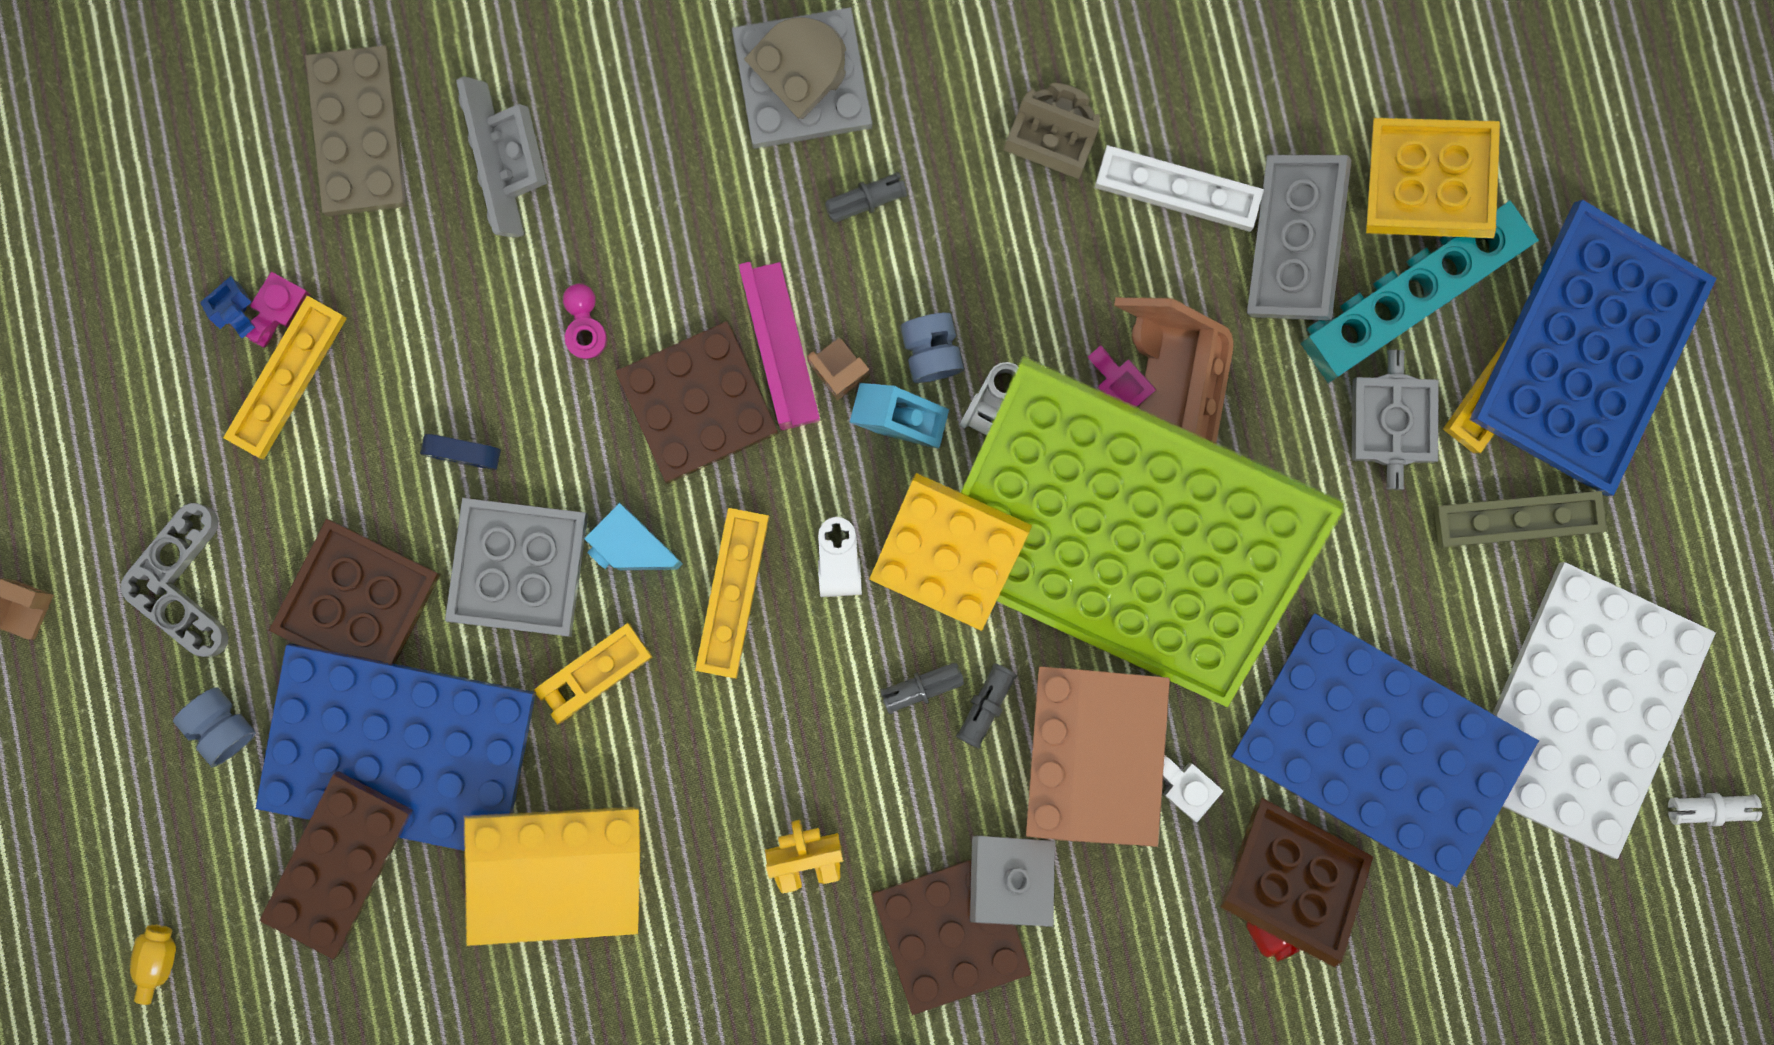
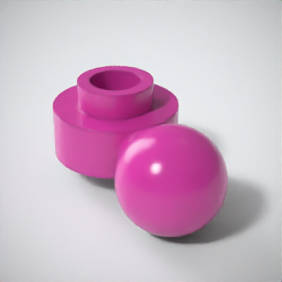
M573 284L566 289L563 295L565 309L574 315V321L570 323L565 332V344L573 355L582 359H592L604 351L607 344V333L604 327L590 316V312L596 303L593 290L585 284ZM584 330L590 331L593 336L592 342L587 346H582L578 342V335Z

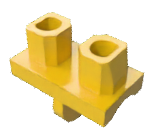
M799 819L792 821L793 834L778 837L779 847L765 850L768 878H774L780 892L783 894L797 891L801 888L800 871L815 868L818 883L827 884L840 880V862H843L838 833L821 837L819 828L803 831Z

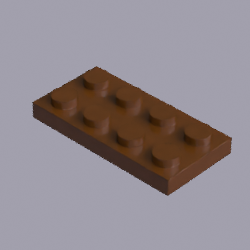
M337 771L333 774L259 921L334 960L340 954L413 810Z

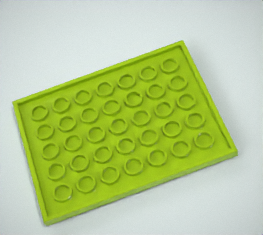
M1024 356L961 491L966 496L1032 525L997 602L1160 677L1170 678L1171 682L1225 707L1230 705L1344 511L1343 501Z

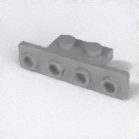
M463 76L456 80L459 91V104L464 111L469 132L468 141L473 149L478 169L477 178L483 190L488 222L495 235L513 238L524 235L515 197L547 184L528 106L517 104L495 114L487 83Z

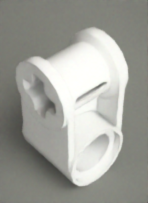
M1003 362L993 367L979 393H976L959 426L963 428L970 426L987 436L992 423L986 419L994 421L1006 393L996 389L994 378L1001 373H1008L1014 377L1018 369L1016 364Z
M829 518L821 525L818 534L820 597L862 595L860 558H858L855 529L844 518ZM834 525H840L843 532H849V539L842 540V547L835 548L832 541L826 540V533L833 532Z

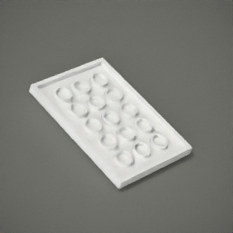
M1566 562L1559 563L1492 713L1539 740L1502 807L1610 858L1618 859L1716 632Z

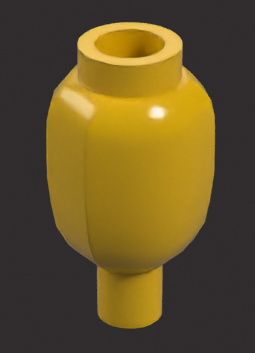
M148 925L146 926L145 934L138 936L134 942L130 961V975L133 982L137 985L134 1002L137 1004H151L155 988L164 984L170 975L176 953V944L171 938L172 929L169 927Z

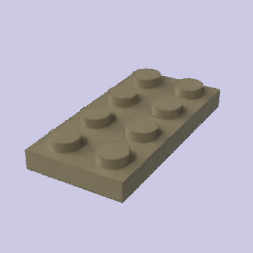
M382 45L305 55L322 213L329 217L407 207L391 57L388 47Z

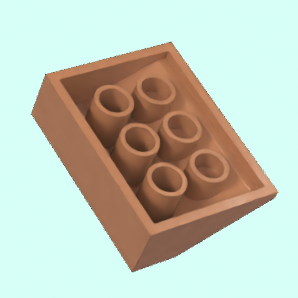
M1039 667L1026 837L1158 847L1170 678Z

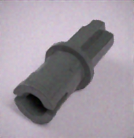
M895 172L890 176L869 184L860 182L858 184L859 188L828 199L825 202V207L829 218L833 222H839L865 211L871 214L875 212V208L901 197H907L904 181H899L901 179L900 173Z
M951 663L920 676L916 672L914 673V678L885 689L882 688L880 692L890 715L895 711L921 701L928 704L929 698L961 687L964 684V679L957 663Z

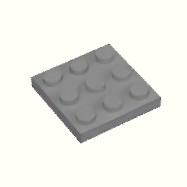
M851 7L797 16L819 20L830 25L840 35L846 47V51H844V70L846 74L837 90H830L804 119H798L744 60L775 25L790 18L732 28L753 149L872 129L871 114Z
M462 498L445 621L572 637L588 514Z

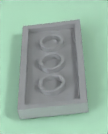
M1267 155L1263 183L1264 191L1261 199L1247 314L1250 317L1332 320L1352 161L1348 155Z

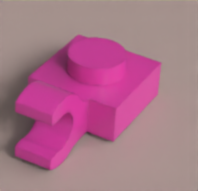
M270 272L250 305L252 309L259 312V315L251 320L255 328L246 337L265 348L279 324L286 328L289 327L306 296L310 297V294L301 287Z
M1099 346L1088 356L1089 360L1107 378L1098 386L1101 392L1137 407L1156 390L1130 359L1119 367L1102 346Z

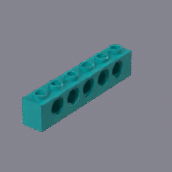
M1511 200L1497 209L1494 238H1485L1489 243V253L1483 252L1477 247L1476 238L1443 236L1439 239L1443 244L1442 247L1433 253L1426 247L1407 260L1406 263L1410 267L1399 276L1392 270L1373 283L1377 291L1366 298L1361 293H1358L1340 306L1344 312L1332 321L1318 320L1309 326L1306 330L1310 336L1300 344L1327 383L1333 381L1539 241ZM1443 258L1454 262L1457 268L1456 275L1448 274L1442 266ZM1409 281H1416L1421 284L1424 290L1423 298H1418L1410 292ZM1376 303H1383L1390 309L1391 318L1389 321L1378 317L1375 311ZM1343 325L1351 326L1356 330L1358 335L1357 343H1350L1343 338L1341 332Z

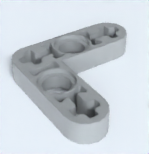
M190 503L177 511L128 570L121 581L120 589L123 597L190 653L196 656L214 657L222 653L228 644L229 636L226 628L173 585L218 529L219 521L213 509L202 504ZM192 514L197 516L203 514L200 520L205 525L203 529H192L185 537L192 541L190 546L185 540L174 535L176 532L186 534L191 529L193 523L189 518ZM169 543L176 544L180 551V558L172 566L164 565L160 559V551ZM150 579L147 587L153 593L163 596L156 601L150 595H137L140 589L136 584L137 580ZM179 601L184 606L185 615L182 621L173 625L166 620L165 609L171 602ZM194 625L202 631L213 630L214 632L211 634V639L214 641L213 646L203 645L201 647L202 637L195 631L187 629Z

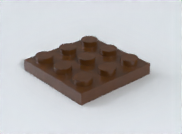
M728 321L615 371L666 484L779 434Z
M326 519L268 631L299 646L396 664L441 574L349 528Z
M1261 798L1255 804L1220 907L1335 968L1343 962L1374 856Z
M972 858L872 892L912 1015L1032 975L1015 925L970 923Z

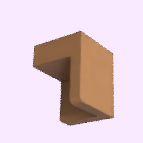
M840 338L836 339L817 355L813 351L807 356L808 364L837 401L870 377V370L860 357L856 358Z
M0 578V629L28 640H34L54 595L17 580Z

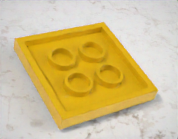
M1374 118L1366 233L1494 238L1497 213L1500 121Z
M916 473L869 580L982 631L1029 535L1032 525Z

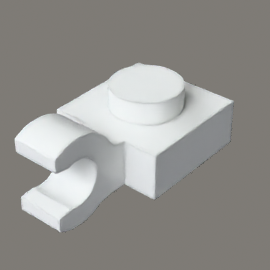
M1165 756L1163 779L1170 785L1163 792V795L1197 823L1222 794L1223 790L1192 763H1188L1181 770L1173 761Z

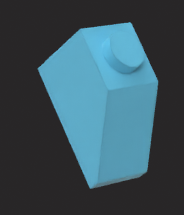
M860 383L850 423L881 435L932 448H940L949 409L896 386Z
M620 503L584 538L592 546L587 553L604 569L612 565L617 570H677L683 564Z

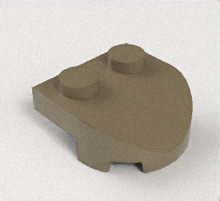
M790 18L778 23L744 58L798 119H804L830 90H837L846 74L844 70V51H846V47L842 38L830 25L811 18Z
M1051 83L1048 89L1037 92L1031 89L1022 100L1019 112L1006 140L1004 151L1080 179L1099 130L1100 115L1094 114L1088 105L1089 97L1072 86Z

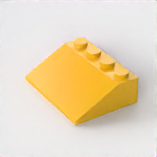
M635 807L464 816L467 946L638 934L640 875L639 809Z

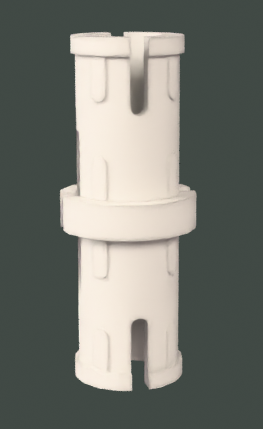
M1707 793L1705 798H1670L1668 802L1669 808H1676L1677 810L1668 811L1669 819L1674 825L1707 822L1710 826H1722L1727 821L1754 822L1759 821L1762 817L1761 811H1753L1751 809L1762 808L1761 801L1756 794L1722 797L1719 793Z

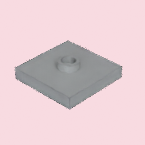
M973 836L970 923L1053 926L1055 841Z

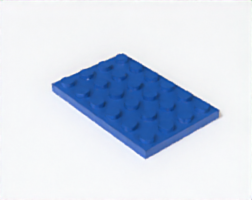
M1583 199L1574 202L1469 420L1593 490L1602 491V495L1614 496L1717 278Z
M1314 613L1231 757L1446 883L1457 887L1539 740Z
M292 643L288 644L285 648L255 809L310 820L333 774L339 771L413 810L399 838L464 851V816L513 813L536 692L299 646Z

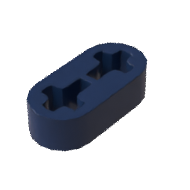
M424 434L420 455L490 470H497L501 449L432 434Z

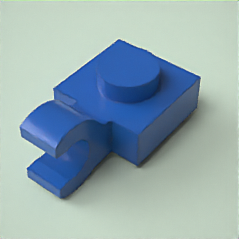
M232 276L200 302L208 319L219 329L230 323L238 335L244 338L255 328V325L244 313L251 300L243 287Z

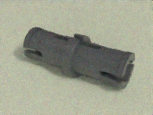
M993 663V668L978 696L973 695L970 701L973 706L959 733L955 736L977 749H980L981 743L995 716L1000 717L1003 709L1000 706L1014 679L1018 676L1011 670L996 663Z

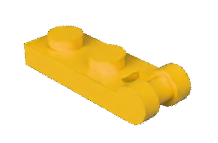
M627 623L534 689V692H536L540 701L545 699L553 711L550 715L558 725L649 661L653 656L630 623ZM566 683L575 694L567 702L559 692V689Z

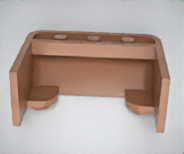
M1115 298L1114 306L1137 317L1132 329V340L1139 353L1148 357L1145 377L1156 388L1139 405V409L1216 444L1233 354V337L1230 330L1173 298Z

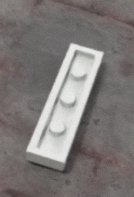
M1108 145L1106 146L1094 187L1249 232L1254 228L1264 191L1261 188Z

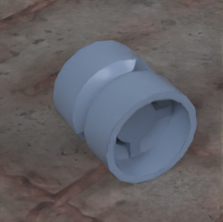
M951 313L925 315L900 325L904 347L912 351L913 354L908 359V364L914 383L941 380L957 375L965 370L960 348L952 344L957 334Z
M218 687L207 690L196 697L173 720V723L188 740H198L196 750L211 768L222 764L234 756L256 734V731L241 714L232 715L230 713L233 704Z

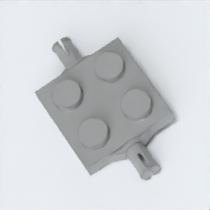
M1388 350V372L1386 375L1378 378L1356 377L1352 380V461H1375L1386 465V490H1404L1405 465L1410 463L1438 462L1439 380L1417 379L1410 375H1405V350Z

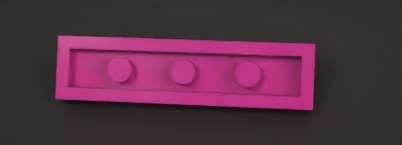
M751 262L738 264L780 430L820 421L781 263L778 262L752 269Z

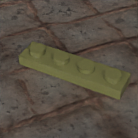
M1602 491L1434 507L1438 548L1607 532Z

